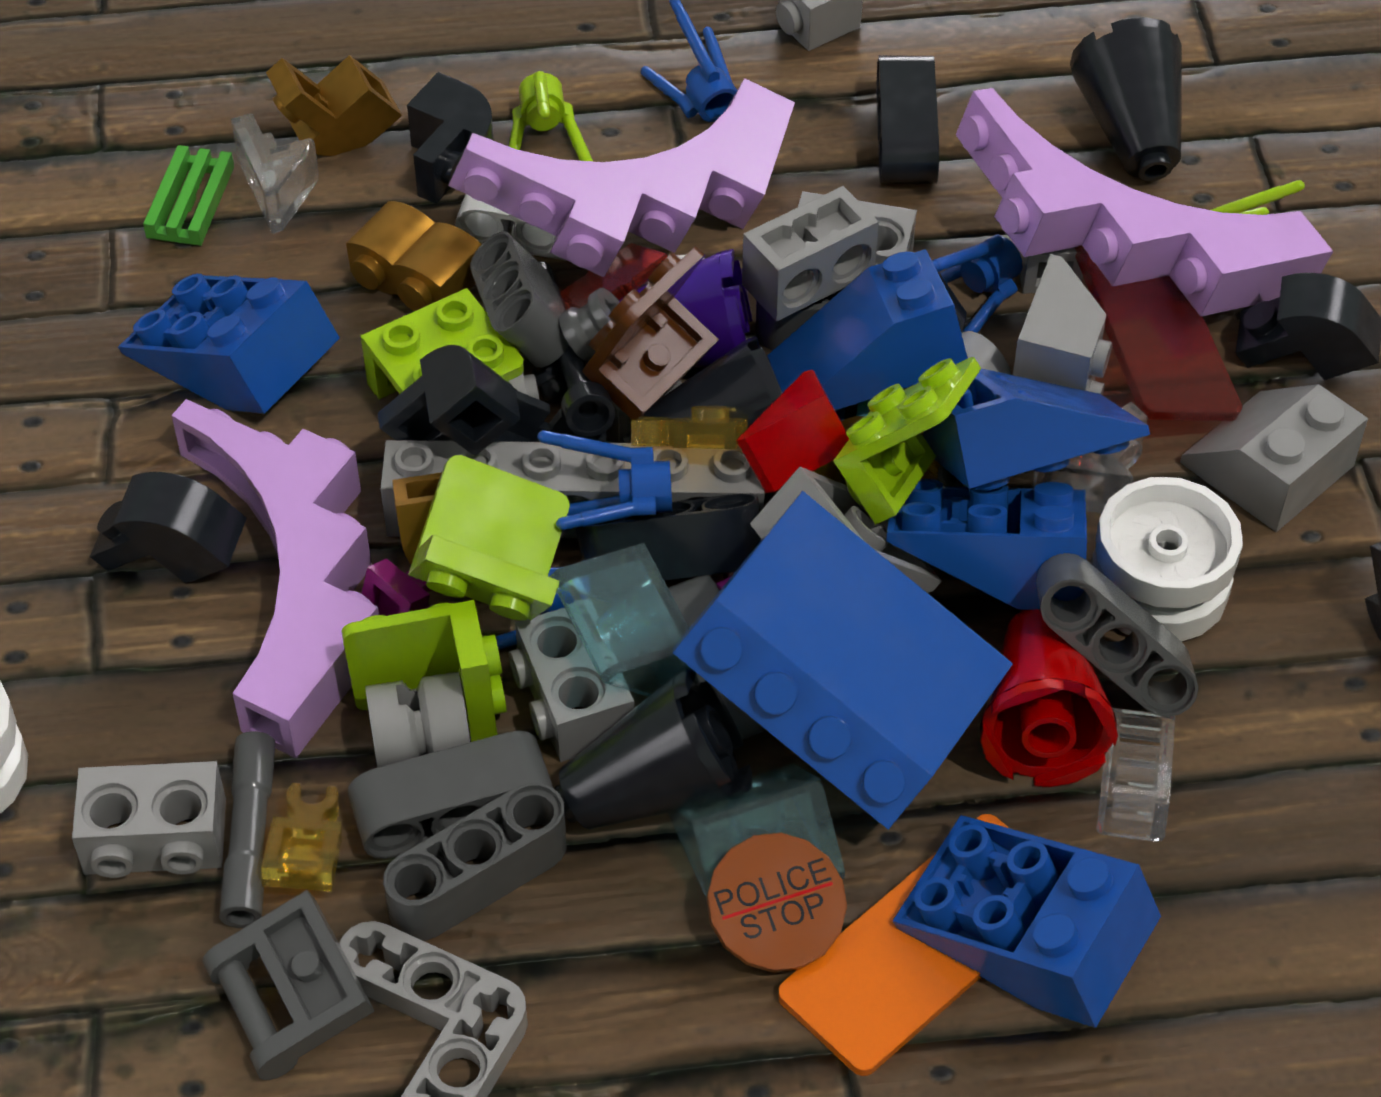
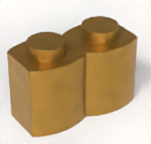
M388 201L346 242L350 271L356 281L370 290L377 289L383 293L397 294L401 301L413 311L419 310L465 288L470 290L476 284L471 272L470 263L481 243L472 235L456 226L441 222L435 223L424 213L405 203Z

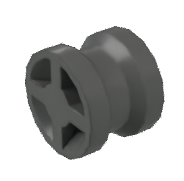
M598 288L588 297L586 305L581 308L570 307L559 316V324L565 339L576 355L586 363L595 354V351L588 344L611 320L608 316L619 303V300L605 288Z

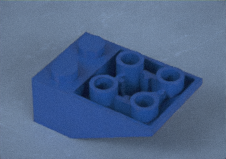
M193 274L182 279L172 289L173 295L160 308L142 316L134 324V332L118 348L123 355L225 410L265 414L340 337L307 281L283 280L275 277L264 279L244 278L237 275L225 277Z
M981 369L950 415L944 421L923 433L925 440L936 455L934 460L967 488L992 490L1009 483L1011 476L1031 470L1036 472L1060 470L1069 465L1071 458L1087 453L1112 454L1120 452L1129 446V441L1150 435V430L1147 424L1099 393Z
M920 479L897 515L889 518L887 542L1016 609H1040L1036 578L1042 564L1052 556L1063 553L1077 554L1086 559V490H1073L1072 486L1061 482L1040 483L1034 489L1008 488L1007 485L992 490H975L967 487L944 486L943 483L934 479ZM1076 586L1062 587L1055 592L1053 597L1061 601H1070L1079 597L1084 590Z
M960 815L893 919V923L899 930L979 972L980 977L1028 1005L1096 1028L1161 918V914L1139 864Z

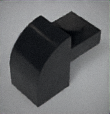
M437 72L407 104L411 146L418 149L413 154L417 195L435 204L451 189L448 185L472 133L494 141L492 111L486 97L473 86L440 72Z
M1322 273L1291 274L1282 277L1280 297L1270 301H1263L1241 310L1235 353L1244 365L1249 368L1301 351L1323 380H1327L1379 363L1381 317L1364 294L1343 279Z
M447 345L437 348L420 359L422 376L378 412L380 429L395 440L449 441L451 439L474 456L521 419L516 392L512 384L459 345Z
M166 472L136 474L132 476L123 500L111 505L100 518L97 526L100 533L90 558L107 571L150 555L187 584L229 567L247 517L215 491L193 479Z

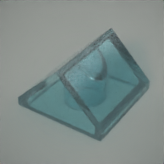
M644 543L558 568L549 576L560 581L557 593L602 683L650 696L675 674L690 668L672 653L673 647L689 627Z
M793 763L752 776V789L738 798L668 813L705 897H707L713 871L730 848L754 835L781 832L808 840L829 856L841 878L845 879V869L822 780Z

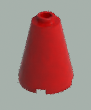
M1041 609L1022 610L1009 622L1000 652L1013 665L988 698L982 716L980 740L986 760L1001 775L1014 780L1013 772L1034 777V786L1054 787L1076 783L1096 773L1106 763L1105 754L1112 744L1116 745L1118 738L1116 716L1090 661L1043 620Z

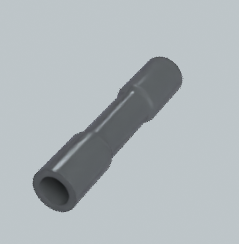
M258 731L245 732L237 736L234 748L231 782L233 809L229 854L225 860L219 918L224 924L235 928H245L262 917L266 872L263 853L267 803L272 793L276 742L272 736Z

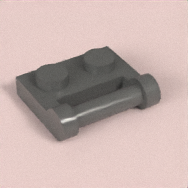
M308 890L218 943L207 951L202 960L211 981L222 985L253 1048L249 1057L259 1078L262 1080H272L285 1075L294 1068L299 1057L375 1011L320 906ZM260 956L294 1021L278 1032L247 972L250 962Z

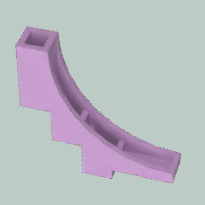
M744 78L726 111L709 129L679 147L645 158L611 162L561 160L517 150L472 133L448 186L555 235L556 238L550 253L604 277L623 245L628 231L675 253L694 222L699 209L744 229L765 195L795 102Z
M993 88L973 91L956 133L963 147L969 152L992 186L1002 197L994 217L1024 257L1082 246L1112 287L1170 276L1200 317L1253 306L1263 301L1280 297L1283 276L1296 273H1322L1333 253L1330 246L1301 211L1267 215L1222 213L1177 204L1132 189L1104 176L1049 143L1020 119Z
M186 399L171 415L180 455L217 476L248 504L269 534L279 560L280 575L274 615L257 657L232 693L240 729L243 733L258 731L272 736L276 742V749L297 758L352 687L342 639V628L351 622L379 615L377 606L373 605L364 595L353 591L364 578L367 566L372 565L366 527L362 526L350 515L344 513L361 492L356 454L336 439H325L305 429H302L294 440L287 445L270 432H258L234 421L221 410L207 409Z

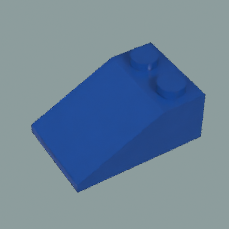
M926 249L915 253L908 251L899 252L891 255L881 264L868 267L767 355L782 393L804 371L814 370L835 410L870 400L884 389L895 384H900L903 389L913 386L919 382L918 378L927 369L942 360L951 358L954 364L968 359L954 303Z

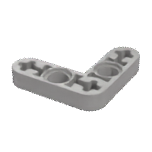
M370 921L361 922L351 927L342 936L339 944L367 997L442 1031L401 1097H488L523 1039L528 1026L525 996L520 987L502 976L387 924ZM377 948L383 950L385 963L373 959L366 967L360 966L359 953L370 956ZM393 969L400 971L399 980L396 984ZM437 972L444 974L453 983L446 995L438 999H424L413 991L415 982L427 973ZM499 1004L507 1006L508 1019L496 1017L485 1033V1046L478 1041L484 1028L482 1010L493 1012ZM464 1058L478 1065L480 1069L478 1077L465 1087L448 1086L439 1078L441 1068L453 1059Z

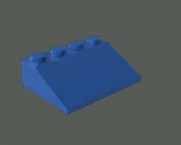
M801 491L676 643L672 652L888 830L933 777L1013 665L999 651L804 491Z

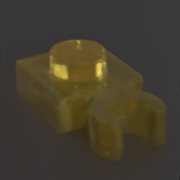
M694 406L691 407V417L684 418L639 417V419L631 420V446L737 449L739 445L736 440L747 430L748 418H730V407Z
M292 783L286 793L287 817L273 816L261 866L262 886L332 892L342 843V822L337 821L339 816L338 789L336 786H328L326 797L323 801L317 804H307L302 801L301 783Z

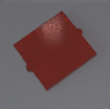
M630 243L617 253L604 277L588 271L586 275L560 292L566 309L570 307L581 308L586 305L589 295L598 288L607 289L620 301L633 289L637 291L638 287L647 282L652 272L668 255Z

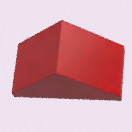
M814 370L804 371L736 441L765 493L779 490L799 467L814 471L833 461L849 438Z

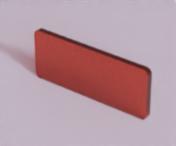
M1082 245L1075 247L1077 252L1075 258L1091 295L1107 314L1104 328L1110 342H1112V347L1139 412L1150 420H1236L1242 410V403L1203 316L1200 317L1170 276L1112 286L1099 267L1091 260Z

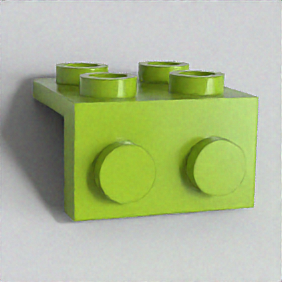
M468 288L361 335L367 385L378 399L396 391L401 394L422 376L420 359L437 348L447 345H459L465 348L507 381L520 376L524 371L521 354L492 327L487 312Z
M970 357L957 364H954L951 358L942 360L927 369L918 378L919 383L903 390L900 384L884 389L868 402L867 406L870 409L868 415L857 421L847 430L846 435L849 440L833 462L845 478L850 495L859 505L865 508L875 525L897 515L935 459L936 455L921 433L944 421L953 411L981 370L975 357Z
M454 455L444 465L408 575L425 581L428 588L440 594L455 598L466 596L488 604L491 611L503 617L519 621L533 620L552 606L560 582L548 577L562 533V530L557 528L556 522L559 518L567 516L570 507L569 500L566 495L559 491L466 456Z
M474 600L458 603H438L426 609L388 616L374 615L361 621L351 622L342 628V639L355 704L358 709L368 710L365 686L402 680L409 689H415L418 687L422 677L459 671L471 742L497 735L495 715L507 712L500 676L502 674L501 661L495 634L482 637Z

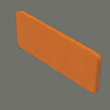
M983 814L976 818L1009 828L1000 819L991 814ZM935 854L842 931L823 957L802 969L796 970L779 986L778 999L780 1004L857 1075L868 1076L875 1072L981 978L979 972L896 928L893 923V919Z

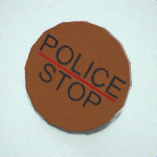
M781 832L754 835L730 848L713 871L706 897L710 925L723 947L744 964L773 973L799 970L823 957L840 935L847 909L843 879L829 856L808 840Z

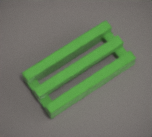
M178 145L143 223L146 238L202 246L234 169L232 152L221 151L218 158H212L210 149L199 148L197 155H190L189 146ZM205 173H210L211 176L188 229H182L187 214L192 210L197 199L196 193Z

